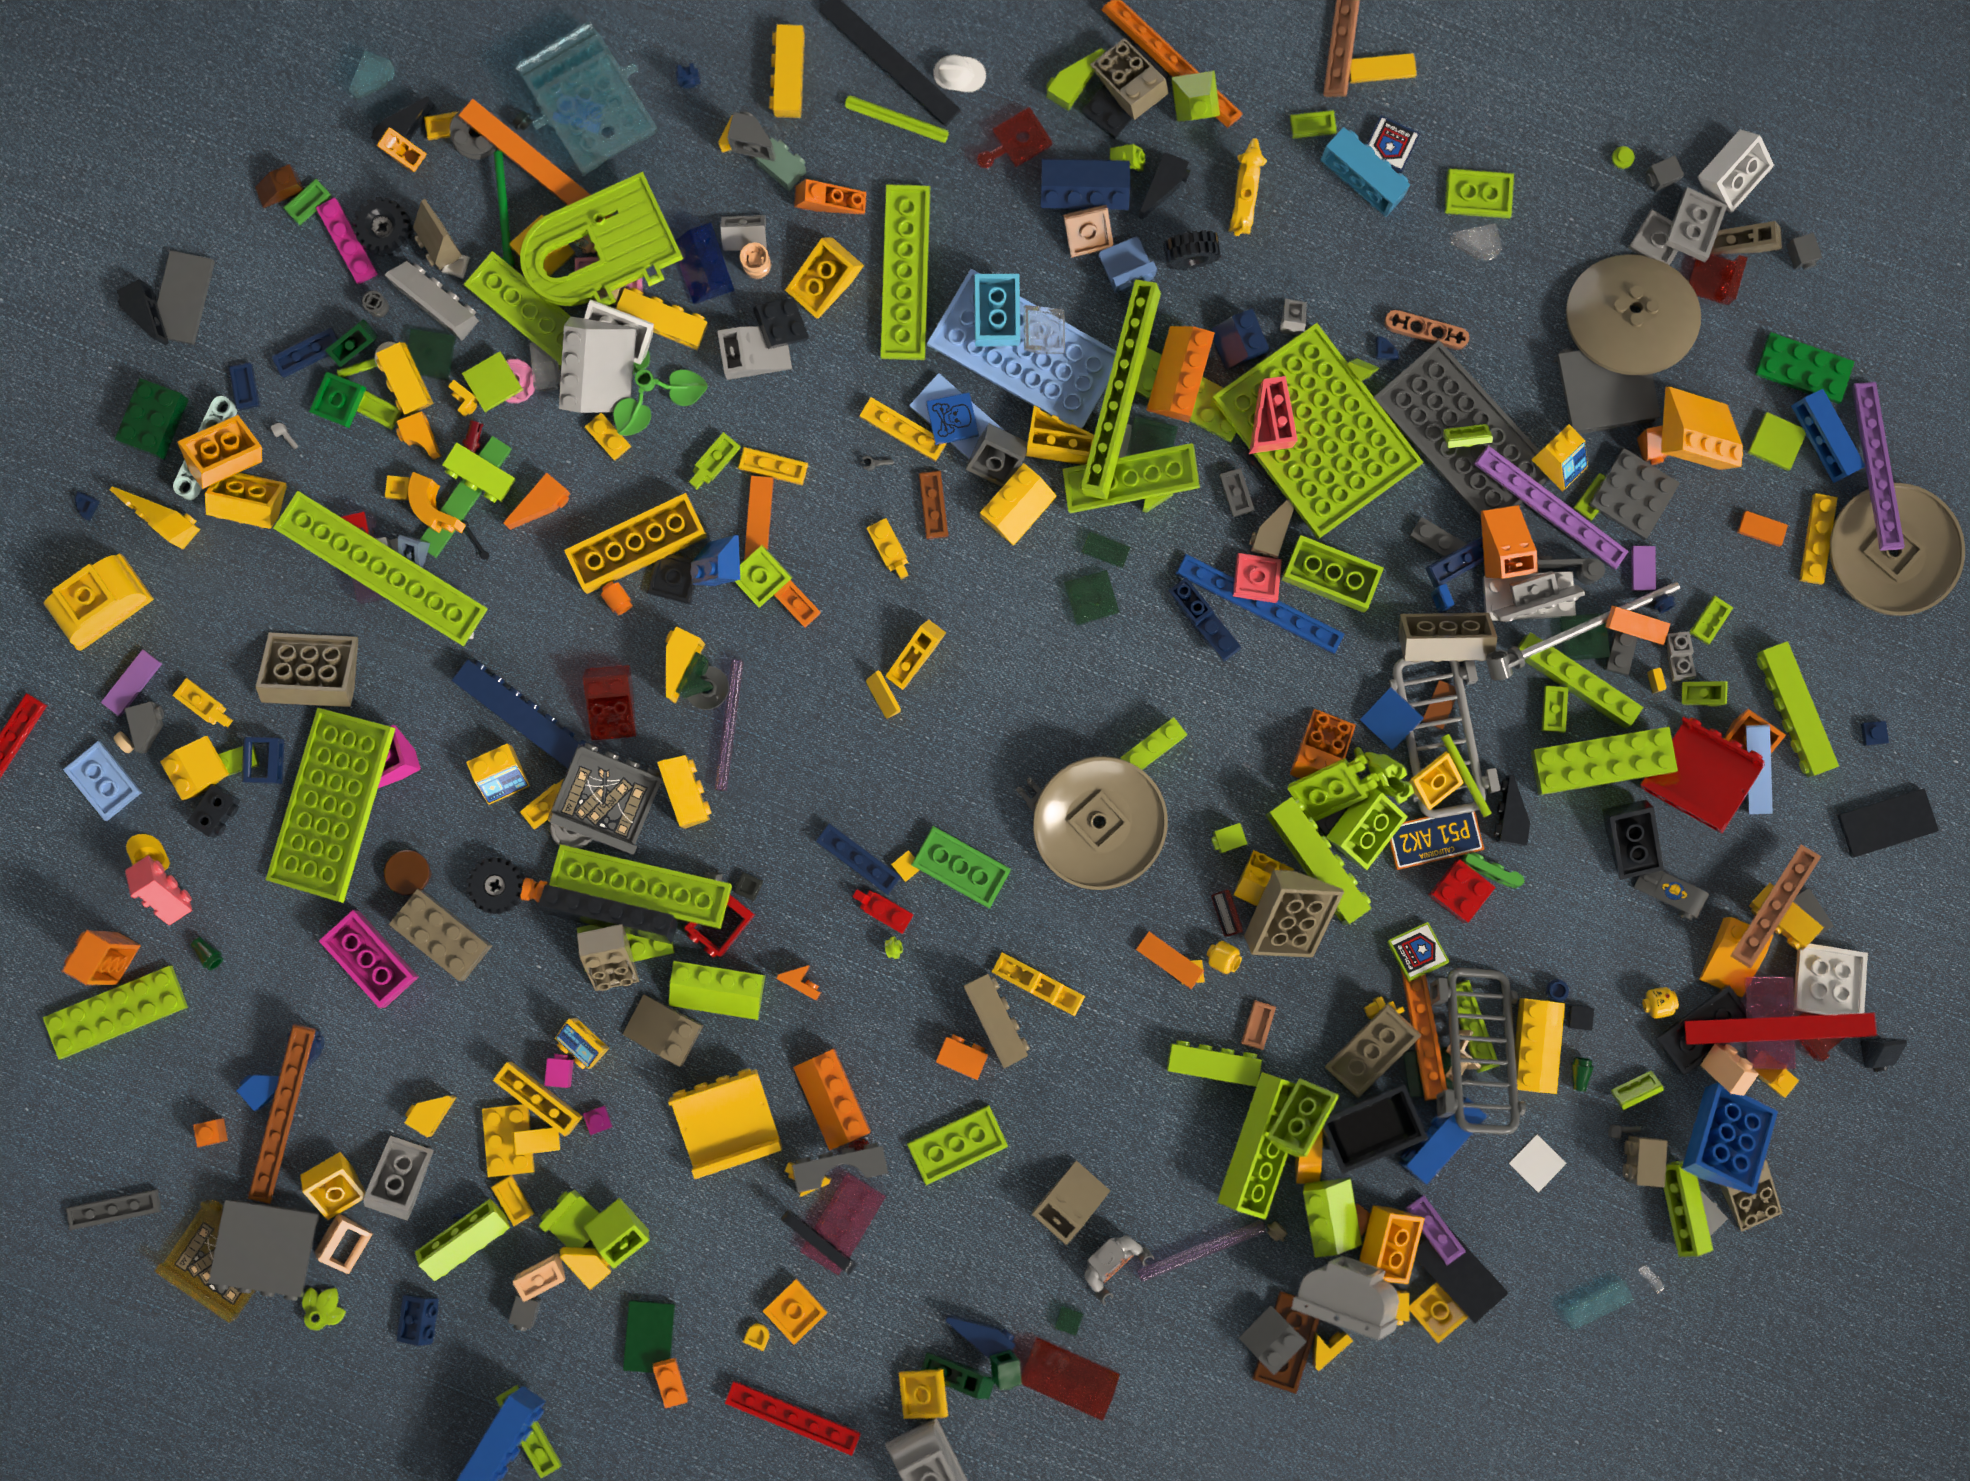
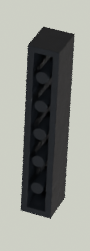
M547 884L543 888L538 903L544 914L602 928L622 924L626 934L672 944L678 925L674 915Z

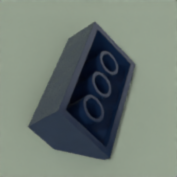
M1042 159L1041 208L1090 209L1106 205L1108 209L1129 210L1130 160Z

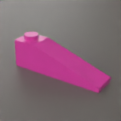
M396 725L390 726L396 729L378 788L402 780L421 769L415 749Z

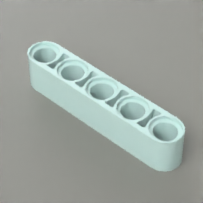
M224 396L214 398L198 432L236 416L237 409L235 404ZM228 404V409L221 413L222 405ZM184 460L174 481L173 489L181 497L193 500L199 495L202 488L190 473ZM190 483L189 491L183 493V487Z

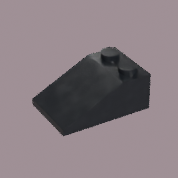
M1647 800L1602 809L1608 841L1620 880L1664 870L1654 807Z

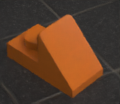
M810 965L778 974L776 978L814 1000H818L821 994L817 990L819 986L809 980L806 983L802 982Z

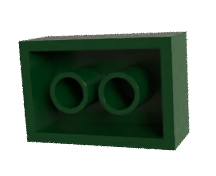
M139 378L115 440L127 447L165 460L189 399L179 392Z

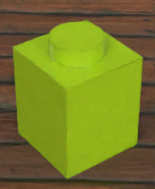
M1240 823L1214 831V837H1211L1214 850H1219L1220 854L1247 845Z

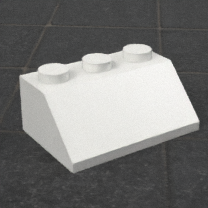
M1740 129L1701 172L1698 179L1704 191L1713 199L1726 204V210L1732 213L1771 170L1774 164L1761 136Z
M590 300L584 319L637 328L634 362L641 365L647 355L654 324Z

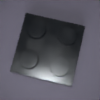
M795 298L760 304L753 308L768 349L805 342L809 339Z

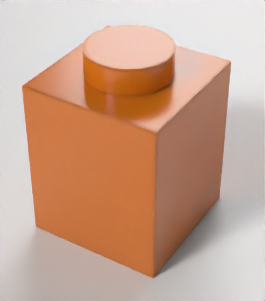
M224 1118L193 1125L197 1147L228 1141Z

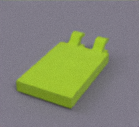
M1362 754L1350 763L1346 758L1341 759L1290 783L1287 789L1294 799H1298L1305 808L1303 812L1307 818L1311 817L1316 822L1368 798V790L1376 788L1378 786L1376 782L1380 781V778L1374 772L1362 781L1356 773L1366 768L1364 764L1368 763Z

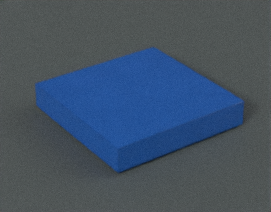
M1390 687L1360 720L1393 751L1424 717L1398 692Z

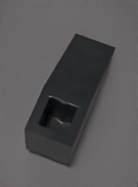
M1510 774L1501 782L1500 791L1503 792V799L1499 801L1497 807V814L1500 815L1499 823L1495 824L1494 836L1497 837L1496 842L1523 847L1527 846L1530 820L1515 777Z

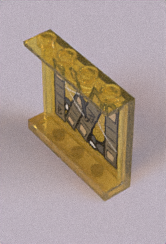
M207 1200L201 1202L200 1205L202 1207L167 1259L160 1263L154 1272L230 1323L238 1318L256 1290H252L251 1293L237 1292L238 1288L229 1286L228 1290L214 1288L215 1284L208 1283L223 1206L215 1200Z

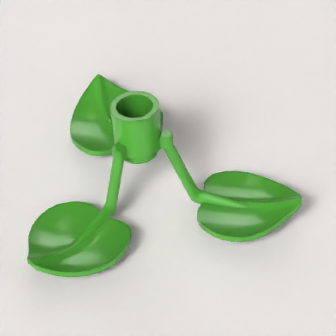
M647 351V355L641 365L634 362L633 375L636 373L635 382L639 387L638 403L632 398H626L615 406L614 421L617 433L621 436L634 435L648 426L651 420V410L649 407L641 404L643 402V392L652 390L655 384L671 389L669 393L670 398L677 405L689 406L695 403L707 390V383L701 376L688 370L673 372L669 377L671 385L654 379L651 372L645 370L650 362V353Z

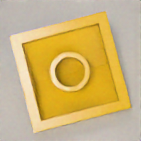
M1437 1282L1409 1305V1311L1437 1343H1440L1468 1318Z

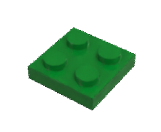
M326 372L309 412L350 428L366 387Z

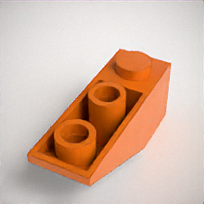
M808 179L796 185L794 207L819 212L865 214L866 192Z

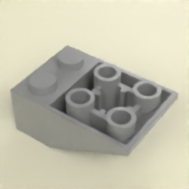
M759 326L736 327L717 331L724 374L727 380L792 369L788 345L768 349Z

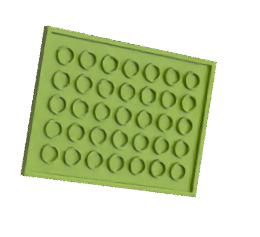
M1316 323L1215 394L1211 399L1250 449L1259 386L1263 379L1286 376L1298 441L1293 448L1253 453V455L1285 497L1293 504L1294 509L1316 538L1320 539L1424 462L1379 403L1373 398L1363 382L1359 381L1351 371L1347 361L1318 323Z

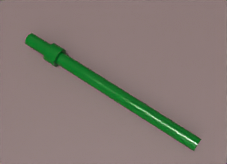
M494 151L503 249L501 259L513 268L515 266V258L512 256V249L509 244L511 239L503 153L501 151Z

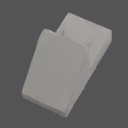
M1285 299L1280 326L1281 333L1302 334L1306 326L1307 302Z

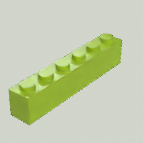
M1530 632L1524 636L1518 648L1521 651L1543 640ZM1550 647L1525 659L1527 664L1560 686L1568 687L1569 692L1623 728L1632 726L1643 709L1641 705L1554 647Z
M1788 641L1756 653L1758 656L1756 659L1757 664L1766 676V686L1770 691L1772 690L1774 695V706L1777 711L1781 712L1783 717L1782 725L1785 731L1789 732L1792 739L1791 747L1799 756L1801 771L1807 777H1811L1839 767Z

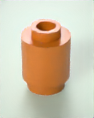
M613 581L609 582L602 588V598L613 613L616 612L618 616L633 606L630 603V597L619 582L615 584Z

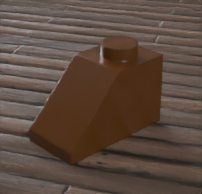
M290 164L269 172L255 187L263 208L296 196L304 190L297 172Z

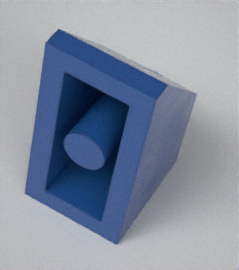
M250 1074L240 1082L241 1087L236 1091L254 1111L261 1110L274 1098L280 1075L258 1074L252 1076Z

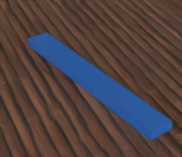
M1185 554L1175 574L1183 579L1187 577L1191 583L1332 654L1336 653L1345 635L1279 600L1277 603L1233 597V577Z

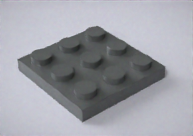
M1623 448L1588 505L1641 539L1646 540L1680 483Z

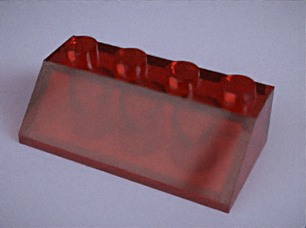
M1036 1337L1021 1371L1023 1386L1101 1421L1105 1418L1120 1377L1119 1373L1039 1337Z

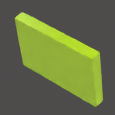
M1448 169L1445 214L1511 218L1514 174Z

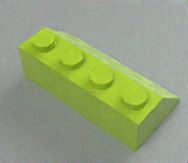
M674 961L670 980L669 1006L758 1020L766 975Z

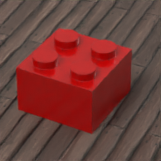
M1459 859L1453 862L1428 896L1462 923H1469L1496 887Z

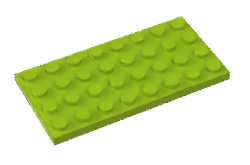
M317 708L266 876L267 881L344 903L396 728Z

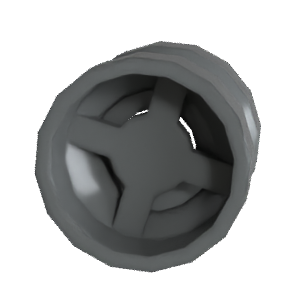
M369 291L363 296V307L370 315L380 318L388 313L389 303L381 293Z

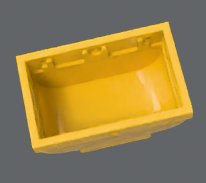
M119 553L82 568L52 590L53 593L43 604L68 640L77 650L82 651L153 601L154 598L125 557Z

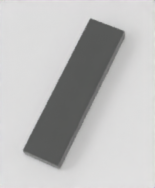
M158 1189L66 1208L69 1231L162 1211Z

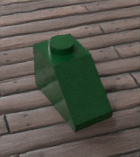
M363 319L325 351L341 367L373 342L378 335Z

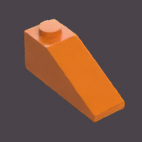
M546 473L503 524L511 530L556 511L559 507L565 506L569 500L568 496L570 493Z

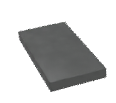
M170 250L157 301L168 340L195 345L215 264L213 259Z

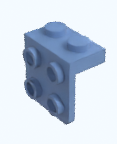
M1138 237L1126 240L1099 253V258L1115 293L1133 288L1135 280L1149 282L1156 275L1157 268L1154 261L1149 262Z

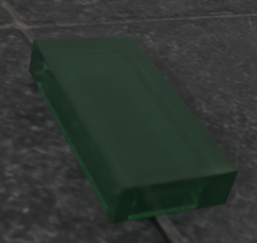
M1089 531L1081 553L1123 569L1131 547Z

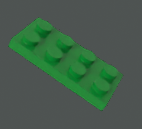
M1771 332L1768 334L1755 375L1808 394L1824 389L1829 400L1839 404L1842 402L1855 361Z

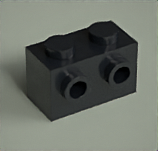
M211 785L187 820V823L206 836L216 838V836H220L226 828L225 823L229 817H233L237 813L240 800L221 787Z

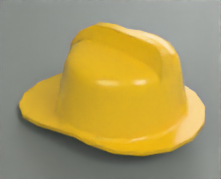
M138 834L132 836L127 841L126 850L132 866L149 855L154 862L159 861L164 870L168 869L170 865L169 858L158 839L147 834Z

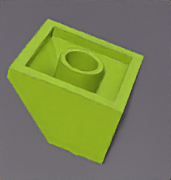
M1215 71L1171 77L1177 122L1220 116Z

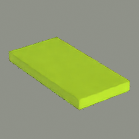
M989 1105L907 1143L926 1185L1008 1147Z

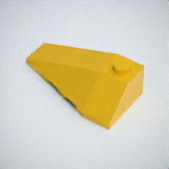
M113 486L109 489L127 506L135 509V513L147 521V524L168 542L181 549H184L200 531L195 525L197 521L188 513L182 515L175 510Z

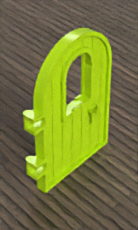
M643 172L544 216L528 231L520 252L522 272L530 287L546 301L562 306L581 305L594 299L598 303L608 306L616 302L612 291L645 277L649 287L665 280L660 269L683 259ZM618 212V214L605 219V217ZM588 235L591 243L594 244L595 251L598 252L599 261L572 272L568 276L560 278L549 277L543 267L546 256L550 252ZM654 266L657 273L649 277L646 269ZM605 288L608 296L600 299L597 291Z

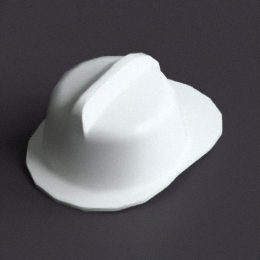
M949 55L940 59L935 65L934 78L942 88L973 92L980 89L984 84L986 72L983 65L975 59Z

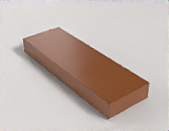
M941 471L919 473L926 539L948 537Z

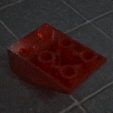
M630 665L585 669L583 685L592 741L636 737Z

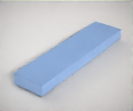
M1770 725L1746 726L1747 751L1753 750L1763 756L1762 760L1765 761L1764 768L1748 792L1749 814H1773Z

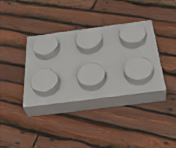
M1687 187L1681 198L1665 245L1706 262L1727 205Z

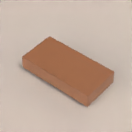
M1256 1000L1253 1001L1241 1041L1242 1044L1261 1050L1264 1049L1276 1010L1275 1006Z

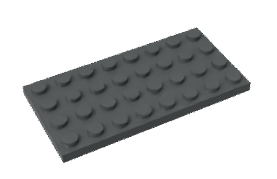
M1440 341L1436 342L1373 397L1398 429L1480 519L1481 511L1515 506L1523 502L1474 465V462L1486 446L1489 445L1540 485H1543L1550 479L1531 460L1540 452L1538 448ZM1487 424L1493 436L1492 443L1448 448L1443 437V430Z

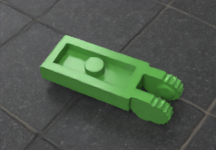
M1468 853L1461 859L1477 873L1507 887L1516 889L1522 886L1525 881L1523 875L1513 871L1509 873L1504 870L1502 865L1495 862L1490 864L1484 861V857L1477 853Z

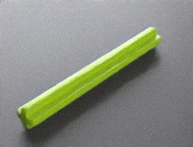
M848 96L845 101V107L850 110L943 143L947 141L949 131L853 96Z

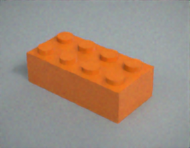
M86 930V932H83L76 941L77 947L74 952L70 953L65 959V967L62 971L86 985H118L141 945L119 932Z

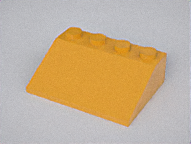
M1665 387L1661 453L1718 470L1741 467L1743 444L1728 405L1676 388Z

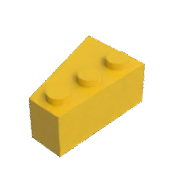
M1034 406L1026 456L1085 465L1089 458L1094 435L1073 424L1069 425L1059 420V417L1051 416L1041 411L1039 407Z

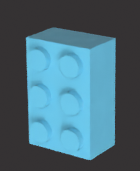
M975 274V346H1019V274Z

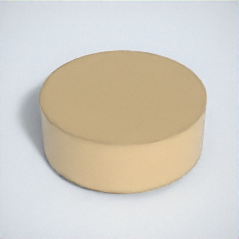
M120 731L114 736L115 743L125 753H130L135 749L133 742L123 732Z

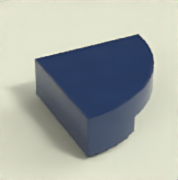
M1377 336L1376 360H1398V351L1393 344L1386 338Z
M78 491L75 496V502L80 515L90 521L100 501Z

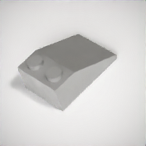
M390 1136L364 1195V1206L408 1221L433 1150Z

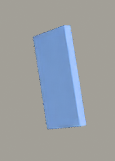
M938 373L909 406L931 425L926 401L962 393ZM972 402L979 437L988 423L1002 429ZM979 437L950 443L970 459Z

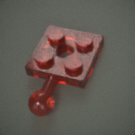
M1028 107L993 128V133L1001 145L991 152H980L977 156V163L981 168H990L994 163V159L1006 153L1016 168L1053 146V142L1032 109ZM1024 132L1028 134L1029 139L1026 142H1020L1016 136Z

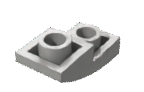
M1689 631L1667 634V653L1672 682L1695 679L1696 672L1692 658L1694 651Z

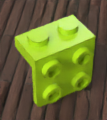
M576 1190L570 1193L565 1191L557 1199L558 1206L554 1210L549 1208L541 1216L543 1222L539 1227L545 1232L550 1230L567 1247L583 1248L590 1240L584 1225L596 1217L599 1212Z

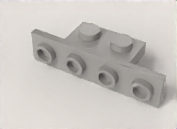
M1549 571L1509 584L1513 605L1494 610L1493 615L1499 621L1509 622L1520 615H1532L1536 613V610L1554 608L1557 604L1565 601H1576L1579 597L1584 596L1585 592L1578 585L1558 590L1555 573Z

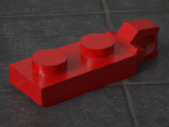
M856 890L852 896L862 902L860 908L865 913L901 934L904 933L914 914L870 890L867 895Z

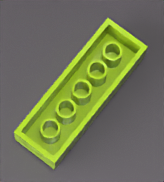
M1670 727L1531 751L1539 795L1678 771Z
M1290 797L1265 816L1309 877L1343 889V896L1334 913L1343 925H1348L1372 909L1369 905L1371 901L1364 891L1360 893L1355 885L1358 883L1351 873L1347 874L1345 872L1342 859L1337 854L1334 856L1330 851L1331 844L1325 836L1320 837L1316 831L1318 826L1311 817L1307 818L1303 813L1305 808L1298 799L1294 800L1293 797Z
M1263 1072L1261 1073L1217 1203L1266 1220L1288 1153L1277 1149L1267 1137L1296 1084Z

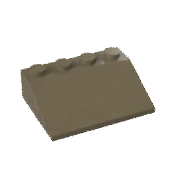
M269 633L256 683V690L261 703L351 707L355 688L358 637Z
M1273 870L1244 935L1251 954L1313 957L1343 896V889L1296 871Z

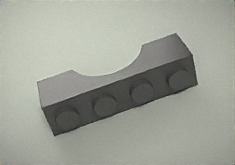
M877 1143L864 1145L865 1150L855 1151V1147L841 1150L842 1155L833 1156L832 1152L819 1155L820 1159L811 1161L810 1157L797 1159V1164L792 1166L798 1193L821 1188L823 1178L827 1172L839 1165L853 1166L860 1170L865 1178L888 1174L883 1146L878 1147Z

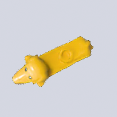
M1256 138L1251 140L1245 153L1238 155V160L1241 164L1237 175L1235 205L1229 231L1234 232L1235 236H1239L1242 232L1250 234L1257 197L1260 166L1267 162L1262 155L1258 139Z

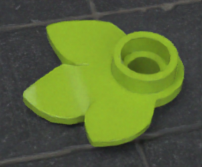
M309 1288L304 1294L302 1300V1307L306 1312L304 1322L309 1329L316 1331L324 1328L325 1325H335L345 1316L346 1311L337 1307L339 1296L336 1288L327 1289L320 1294L313 1288ZM318 1314L320 1316L319 1321L316 1323L312 1322L313 1315Z

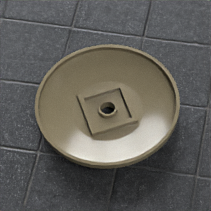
M1618 255L1593 264L1579 276L1568 297L1566 321L1575 344L1591 361L1616 373L1647 375L1668 369L1679 362L1690 351L1700 330L1701 309L1697 295L1690 283L1670 265L1643 255ZM1638 306L1641 312L1633 313L1630 307Z
M1894 483L1905 545L1903 549H1898V556L1893 557L1889 554L1888 550L1880 551L1870 491L1867 489L1851 499L1839 513L1830 536V558L1838 581L1855 601L1881 614L1905 616L1920 613L1937 605L1952 591L1963 570L1965 542L1957 518L1940 498L1928 490L1915 485Z
M1106 756L1078 760L1056 773L1043 788L1036 803L1033 817V832L1036 846L1048 867L1066 882L1092 890L1120 887L1132 882L1146 872L1162 850L1168 827L1166 805L1154 781L1136 765L1119 758ZM1099 815L1105 818L1104 824L1100 827L1094 826L1093 819Z

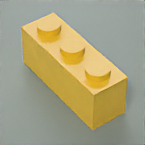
M399 342L376 353L378 357L376 360L377 365L382 372H385L388 378L386 384L389 390L395 393L397 398L395 402L400 412H404L405 415H411L434 404L406 343Z
M1769 883L1749 905L1752 908L1751 912L1755 916L1773 889V884ZM1792 902L1774 932L1777 934L1782 933L1788 939L1787 942L1796 950L1801 949L1803 951L1824 927Z

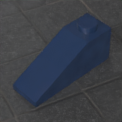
M953 1315L946 1317L945 1321L988 1359H990V1355L1012 1350L1016 1345L1013 1340L1015 1336L1006 1328L1001 1330L993 1325Z

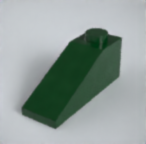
M926 1353L921 1370L943 1369L945 1386L975 1399L990 1398L994 1385L992 1375L935 1354Z

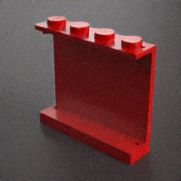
M1683 717L1682 725L1672 739L1678 771L1648 778L1645 777L1641 783V788L1722 834L1764 768L1765 761L1762 760L1763 756L1753 750L1748 752L1742 749V745L1733 739L1727 741L1722 738V734L1713 728H1710V730L1705 729L1697 719Z

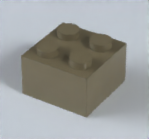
M1628 1136V1141H1625L1624 1153L1627 1154V1163L1623 1165L1625 1181L1635 1185L1665 1187L1667 1141L1657 1138Z

